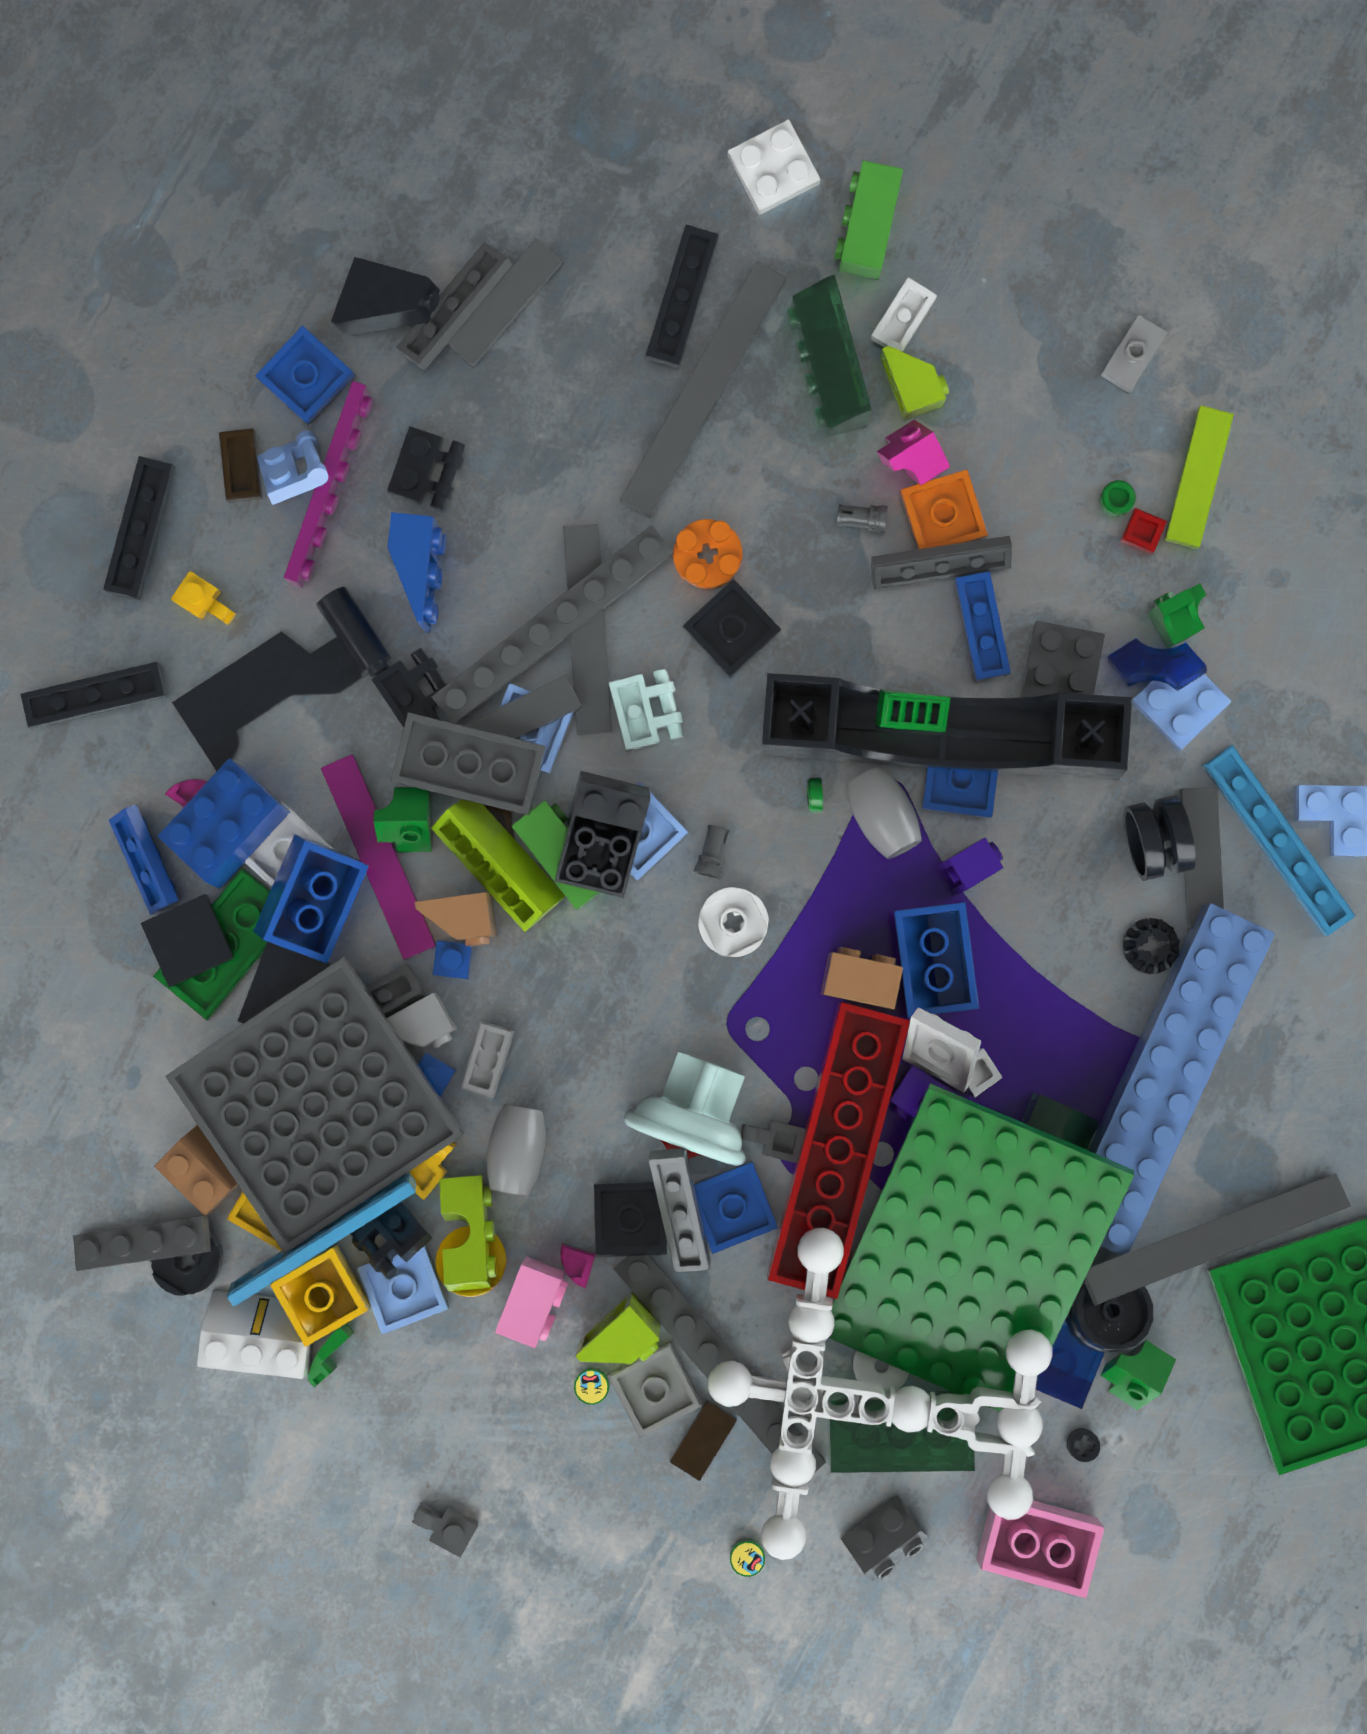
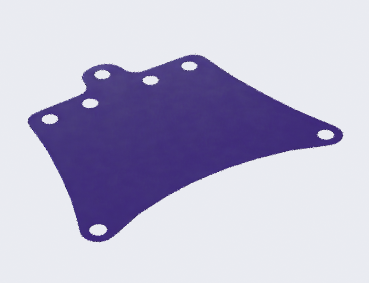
M897 781L905 791L915 810L922 841L907 852L892 859H887L868 841L853 814L834 856L808 902L775 954L728 1013L726 1022L728 1033L733 1041L790 1101L792 1113L788 1124L805 1128L816 1087L809 1091L800 1090L795 1085L794 1076L798 1069L811 1067L816 1071L819 1078L838 1002L911 1021V1017H907L902 976L895 1009L820 994L828 953H837L838 947L861 951L860 958L871 960L872 955L875 954L896 958L895 965L901 966L894 911L965 902L979 1009L935 1015L952 1026L967 1031L973 1037L981 1040L980 1048L985 1049L1003 1078L978 1096L970 1097L966 1090L962 1092L929 1073L923 1072L963 1098L1074 1144L1097 1131L1140 1037L1113 1026L1070 998L1030 966L987 923L964 892L953 895L936 867L943 861L933 848L908 791L902 783ZM754 1017H761L769 1024V1034L761 1041H754L746 1034V1024ZM904 1048L893 1088L910 1064L902 1059ZM921 1097V1099L919 1100L918 1108L922 1102L923 1097ZM890 1101L879 1142H885L892 1147L894 1152L893 1160L887 1166L882 1167L873 1163L869 1177L881 1190L886 1183L914 1120V1117L911 1116L909 1121H906L890 1109L894 1104ZM780 1159L788 1172L793 1175L796 1163Z

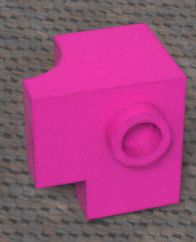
M912 420L885 437L888 444L877 451L883 464L893 471L905 469L908 477L920 485H923L950 467L934 432L916 420Z

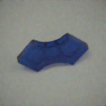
M1135 638L1107 656L1108 663L1128 686L1142 681H1160L1179 691L1207 673L1205 663L1186 642L1174 648L1158 649L1149 647Z

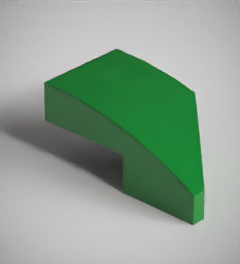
M347 1323L339 1327L316 1354L307 1379L314 1388L337 1368V1365L329 1358V1355L354 1333Z

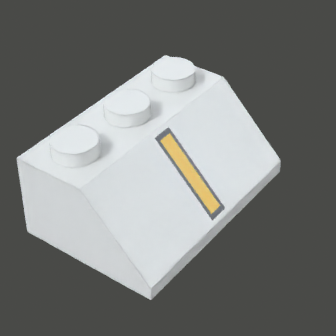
M215 1289L212 1291L200 1334L197 1367L304 1379L309 1374L314 1342L307 1347L304 1346L276 1296L254 1294L233 1307L227 1298L228 1291Z

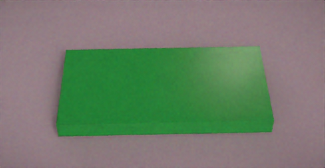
M241 868L212 904L235 955V959L173 987H168L160 968L153 977L205 1020L209 1021L262 957L268 941L261 939L253 931L271 889L245 868Z

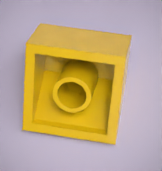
M338 1245L270 1284L305 1347L371 1308L366 1293Z

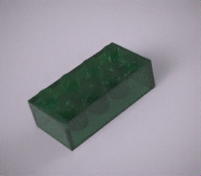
M925 1391L928 1395H930V1392H935V1396L947 1393L956 1394L951 1391ZM835 1392L828 1398L836 1406H841L848 1401V1397L841 1392ZM871 1397L864 1405L869 1410L877 1411L884 1406V1401L877 1397ZM947 1407L941 1409L937 1417L943 1421H950L956 1416L957 1412ZM828 1419V1464L831 1473L975 1471V1452L968 1446L967 1440L940 1434L935 1429L932 1432H927V1427L917 1432L908 1433L898 1429L893 1423L889 1427L886 1426V1422L879 1425H869Z

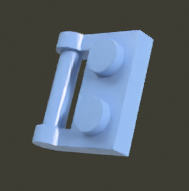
M302 431L297 435L295 441L280 447H272L265 451V453L257 456L266 492L272 505L319 487L327 482V469L320 462L317 452L318 441L313 432ZM304 456L307 468L305 473L300 474L296 459Z

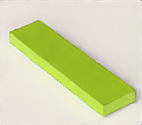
M1202 405L1198 407L1164 541L1194 549L1200 548L1234 416L1233 413Z

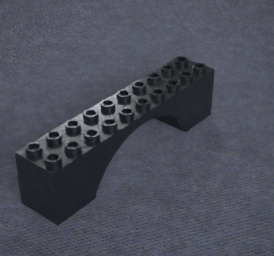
M767 673L762 746L766 756L1119 781L1128 770L1132 697L1060 692L1021 698L951 697L946 732L885 728L876 725L880 692L878 688L834 677ZM894 700L891 718L897 719L899 700ZM907 701L905 720H910L912 701ZM920 702L917 721H923L925 702ZM933 703L930 720L932 723H937L938 703Z

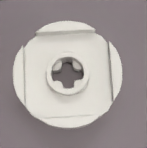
M728 887L716 891L706 900L700 911L698 925L703 941L711 950L722 956L741 957L750 954L761 945L767 934L769 918L765 905L757 895L745 889ZM732 912L735 917L739 915L743 917V922L739 924L740 931L734 932L732 928L725 929L723 924L727 922L726 915Z

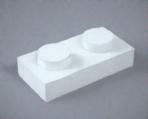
M908 277L870 339L882 347L891 346L903 352L935 302L937 295Z

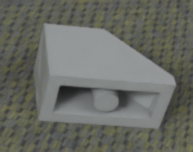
M437 992L431 993L387 1018L402 1041L421 1047L432 1044L433 1048L436 1049L451 1041L453 1038L450 1033L457 1030Z

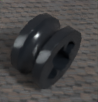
M1085 1428L1072 1431L1066 1441L1069 1454L1080 1462L1094 1460L1101 1450L1098 1437L1092 1431ZM1083 1436H1089L1087 1441L1092 1443V1449H1086L1084 1455L1077 1454L1080 1450L1077 1447L1074 1448L1075 1441H1081Z

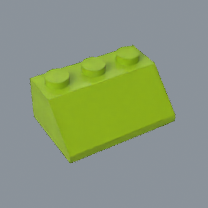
M632 1291L580 1339L575 1357L580 1362L633 1364L638 1358L644 1362L659 1348L657 1344L659 1343L661 1324Z

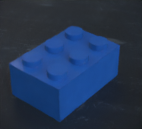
M229 758L162 830L158 837L203 881L220 889L291 811L243 766Z
M294 834L253 932L265 941L328 964L369 865L357 858Z

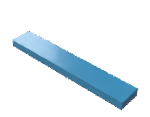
M1230 745L1202 765L1324 936H1329L1356 916L1235 747Z
M411 1173L404 1174L287 1253L279 1252L233 1281L227 1293L230 1303L235 1307L416 1193V1181Z

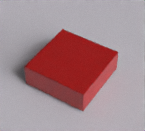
M1134 508L1120 542L1152 555L1155 552L1167 521Z

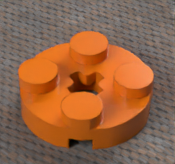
M702 519L690 523L677 535L673 548L674 566L679 576L690 585L702 590H715L727 585L738 572L742 562L743 552L740 539L724 521ZM704 546H709L713 550L716 549L718 553L713 556L712 563L707 564L705 559L698 558V554L702 552Z

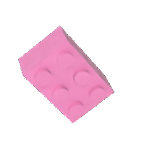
M1033 1500L1029 1511L1019 1519H1004L994 1513L989 1507L976 1560L981 1570L1087 1598L1104 1526L1097 1517Z

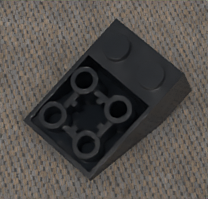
M580 771L555 882L624 898L651 799L649 787Z

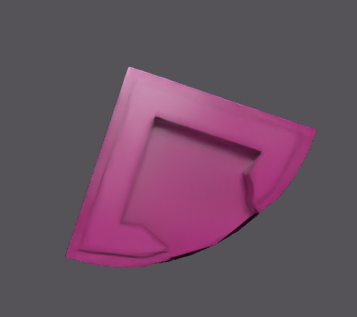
M201 779L186 780L174 784L167 790L165 795L185 807L207 781Z
M562 1243L560 1258L565 1272L575 1284L586 1289L596 1253Z

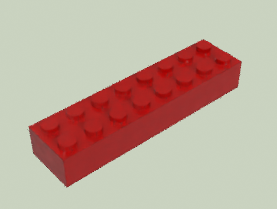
M838 1002L802 1145L766 1274L768 1281L805 1290L807 1268L802 1265L798 1257V1245L806 1232L814 1228H825L833 1231L840 1237L844 1248L841 1263L835 1270L829 1272L826 1296L838 1299L910 1020Z

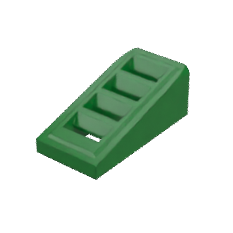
M880 689L875 724L885 728L946 732L951 697ZM894 700H899L897 719L891 718ZM907 701H912L910 720L904 719ZM920 702L926 703L923 721H917ZM933 703L939 704L937 723L930 722Z

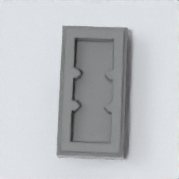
M1138 314L1100 376L1130 394L1168 332Z
M484 1021L479 1022L460 1089L495 1098L515 1030Z

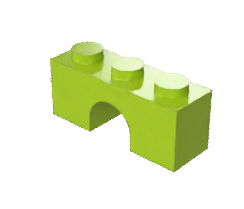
M482 1175L439 1179L440 1207L444 1220H461L470 1225V1235L463 1245L457 1248L442 1249L444 1286L448 1292L491 1288V1277L497 1276L495 1255L489 1256V1242L495 1241L493 1220H488L487 1207L493 1206L492 1190H490L489 1185L486 1186Z

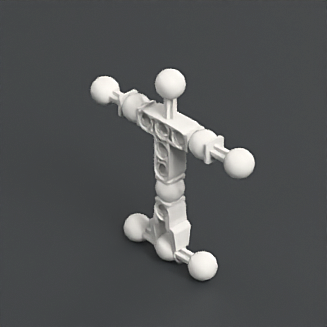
M814 1228L806 1232L798 1245V1257L802 1265L807 1268L804 1295H796V1306L791 1310L788 1319L789 1329L793 1335V1347L790 1355L787 1380L751 1376L750 1371L743 1364L734 1360L717 1364L711 1370L707 1380L708 1390L712 1398L717 1403L726 1407L738 1406L749 1397L784 1402L779 1447L773 1452L770 1460V1469L773 1474L772 1489L779 1491L776 1514L764 1523L761 1531V1542L765 1550L771 1556L784 1560L792 1559L805 1546L807 1540L806 1529L797 1518L800 1494H808L809 1481L813 1478L816 1470V1460L812 1453L816 1417L869 1425H879L886 1422V1426L889 1427L893 1423L898 1429L908 1433L917 1432L927 1427V1432H932L935 1429L940 1434L967 1440L968 1446L974 1451L1004 1454L1002 1474L990 1483L987 1491V1502L991 1510L1004 1519H1019L1025 1515L1033 1502V1490L1029 1482L1024 1479L1026 1457L1035 1454L1031 1445L1039 1439L1043 1429L1042 1417L1036 1409L1042 1403V1400L1035 1396L1037 1375L1046 1370L1050 1365L1053 1356L1049 1340L1042 1333L1034 1330H1022L1009 1340L1006 1348V1359L1010 1367L1016 1371L1013 1394L1007 1391L976 1387L972 1389L970 1395L947 1393L935 1396V1392H930V1395H928L923 1389L915 1386H906L895 1391L893 1386H889V1390L877 1383L822 1376L825 1341L830 1337L835 1326L834 1316L831 1312L832 1299L826 1298L829 1272L835 1270L841 1263L844 1248L840 1237L831 1230ZM803 1351H810L816 1355L817 1360L811 1365H804L798 1361L797 1356ZM798 1387H805L811 1391L812 1396L807 1400L801 1401L796 1399L792 1392ZM835 1392H841L848 1397V1401L841 1406H836L828 1398ZM871 1397H877L884 1401V1406L877 1411L869 1410L864 1404ZM980 1406L1003 1408L999 1412L996 1421L997 1431L1000 1436L975 1432V1426L980 1421L978 1414ZM949 1407L957 1412L956 1416L950 1421H943L937 1417L938 1412L943 1408ZM793 1423H801L806 1426L807 1432L801 1436H795L789 1432L788 1427Z

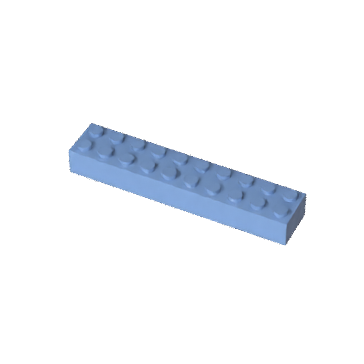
M1212 903L1202 905L1193 927L1190 928L1179 951V956L1172 966L1088 1149L1090 1152L1134 1170V1177L1101 1244V1246L1120 1255L1129 1253L1276 934Z

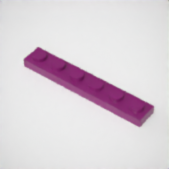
M355 381L351 383L323 463L327 469L328 480L325 484L314 489L283 577L291 585L303 588L305 580L310 581L314 573L316 562L312 560L316 548H321L327 535V528H324L327 516L334 514L338 504V496L335 494L339 482L344 483L349 473L350 463L347 462L351 449L356 450L361 438V430H358L362 417H368L372 407L373 398L370 397V392L364 384Z

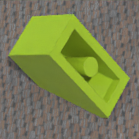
M891 346L882 348L880 360L904 421L943 407L946 401L945 395L949 394V390L942 374L937 375L933 365Z

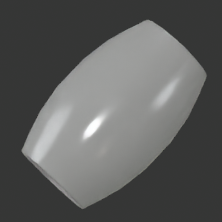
M882 767L868 770L847 784L849 802L855 820L868 841L885 858L892 859L922 841L919 822L909 798L898 782Z
M503 1105L493 1125L487 1151V1175L490 1190L529 1196L539 1177L545 1154L546 1128L543 1111Z

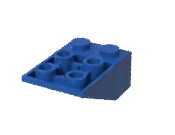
M391 512L387 548L416 621L425 633H430L431 624H437L439 604L435 603L434 595L435 589L440 590L442 586L443 571L439 569L438 559L439 555L445 554L446 534H442V528L439 527L433 516Z

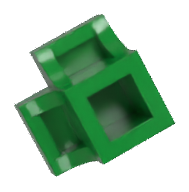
M1201 583L1175 596L1170 591L1153 601L1155 607L1147 614L1166 649L1205 629L1198 615L1199 603L1207 596Z
M394 787L391 803L385 808L374 810L373 822L377 841L395 842L397 852H432L433 838L431 827L433 807L430 791L415 787Z
M1145 1340L1131 1350L1128 1356L1120 1353L1106 1363L1100 1376L1111 1382L1108 1388L1110 1393L1138 1410L1162 1394L1176 1359Z

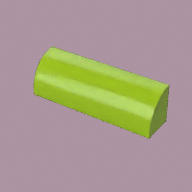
M461 799L449 807L431 827L436 835L524 932L540 921L565 897V894L483 804Z

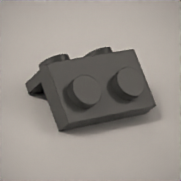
M896 1496L843 1536L841 1540L863 1573L871 1580H875L876 1578L883 1579L890 1575L896 1568L895 1564L905 1556L909 1558L920 1552L924 1547L923 1542L929 1537L918 1525L902 1500Z

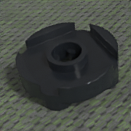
M210 1231L211 1252L193 1254L194 1266L188 1265L184 1269L179 1266L181 1263L179 1257L150 1261L154 1280L163 1290L177 1296L195 1294L205 1290L216 1280L222 1267L223 1249Z

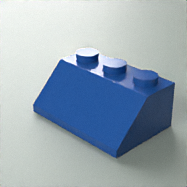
M965 902L894 911L901 967H903L902 978L907 1017H911L918 1007L930 1014L979 1009Z

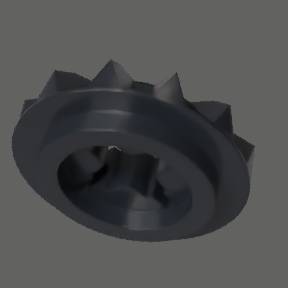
M1146 918L1137 921L1128 929L1123 940V951L1127 961L1134 969L1146 974H1158L1172 967V964L1179 956L1180 940L1175 933L1174 927L1162 919ZM1149 931L1154 941L1165 942L1166 944L1156 949V961H1154V956H1152L1150 951L1138 950V947L1148 943Z

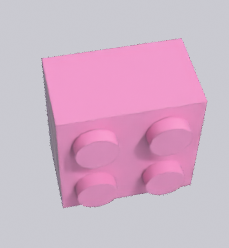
M526 1256L520 1266L495 1333L536 1348L539 1339L546 1342L556 1317L550 1314L552 1305L559 1308L569 1283L563 1281L565 1271Z

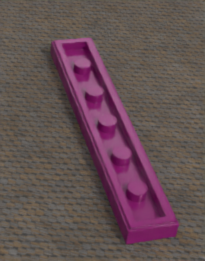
M351 754L321 767L320 769L360 861L369 865L366 875L403 960L436 947V942L424 915L415 909L417 899L393 843L377 841L373 821L374 810L378 809L355 756Z

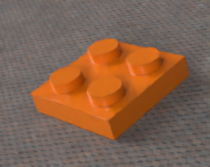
M968 469L927 481L923 485L917 484L900 490L917 550L987 538L988 533Z

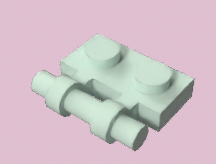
M666 669L653 672L656 685L649 687L645 685L643 674L609 682L626 751L660 743L657 729L667 727L670 740L684 736L681 728V723L684 722L681 712H677L673 693L676 690L673 681H669ZM660 698L664 715L653 716L649 699Z

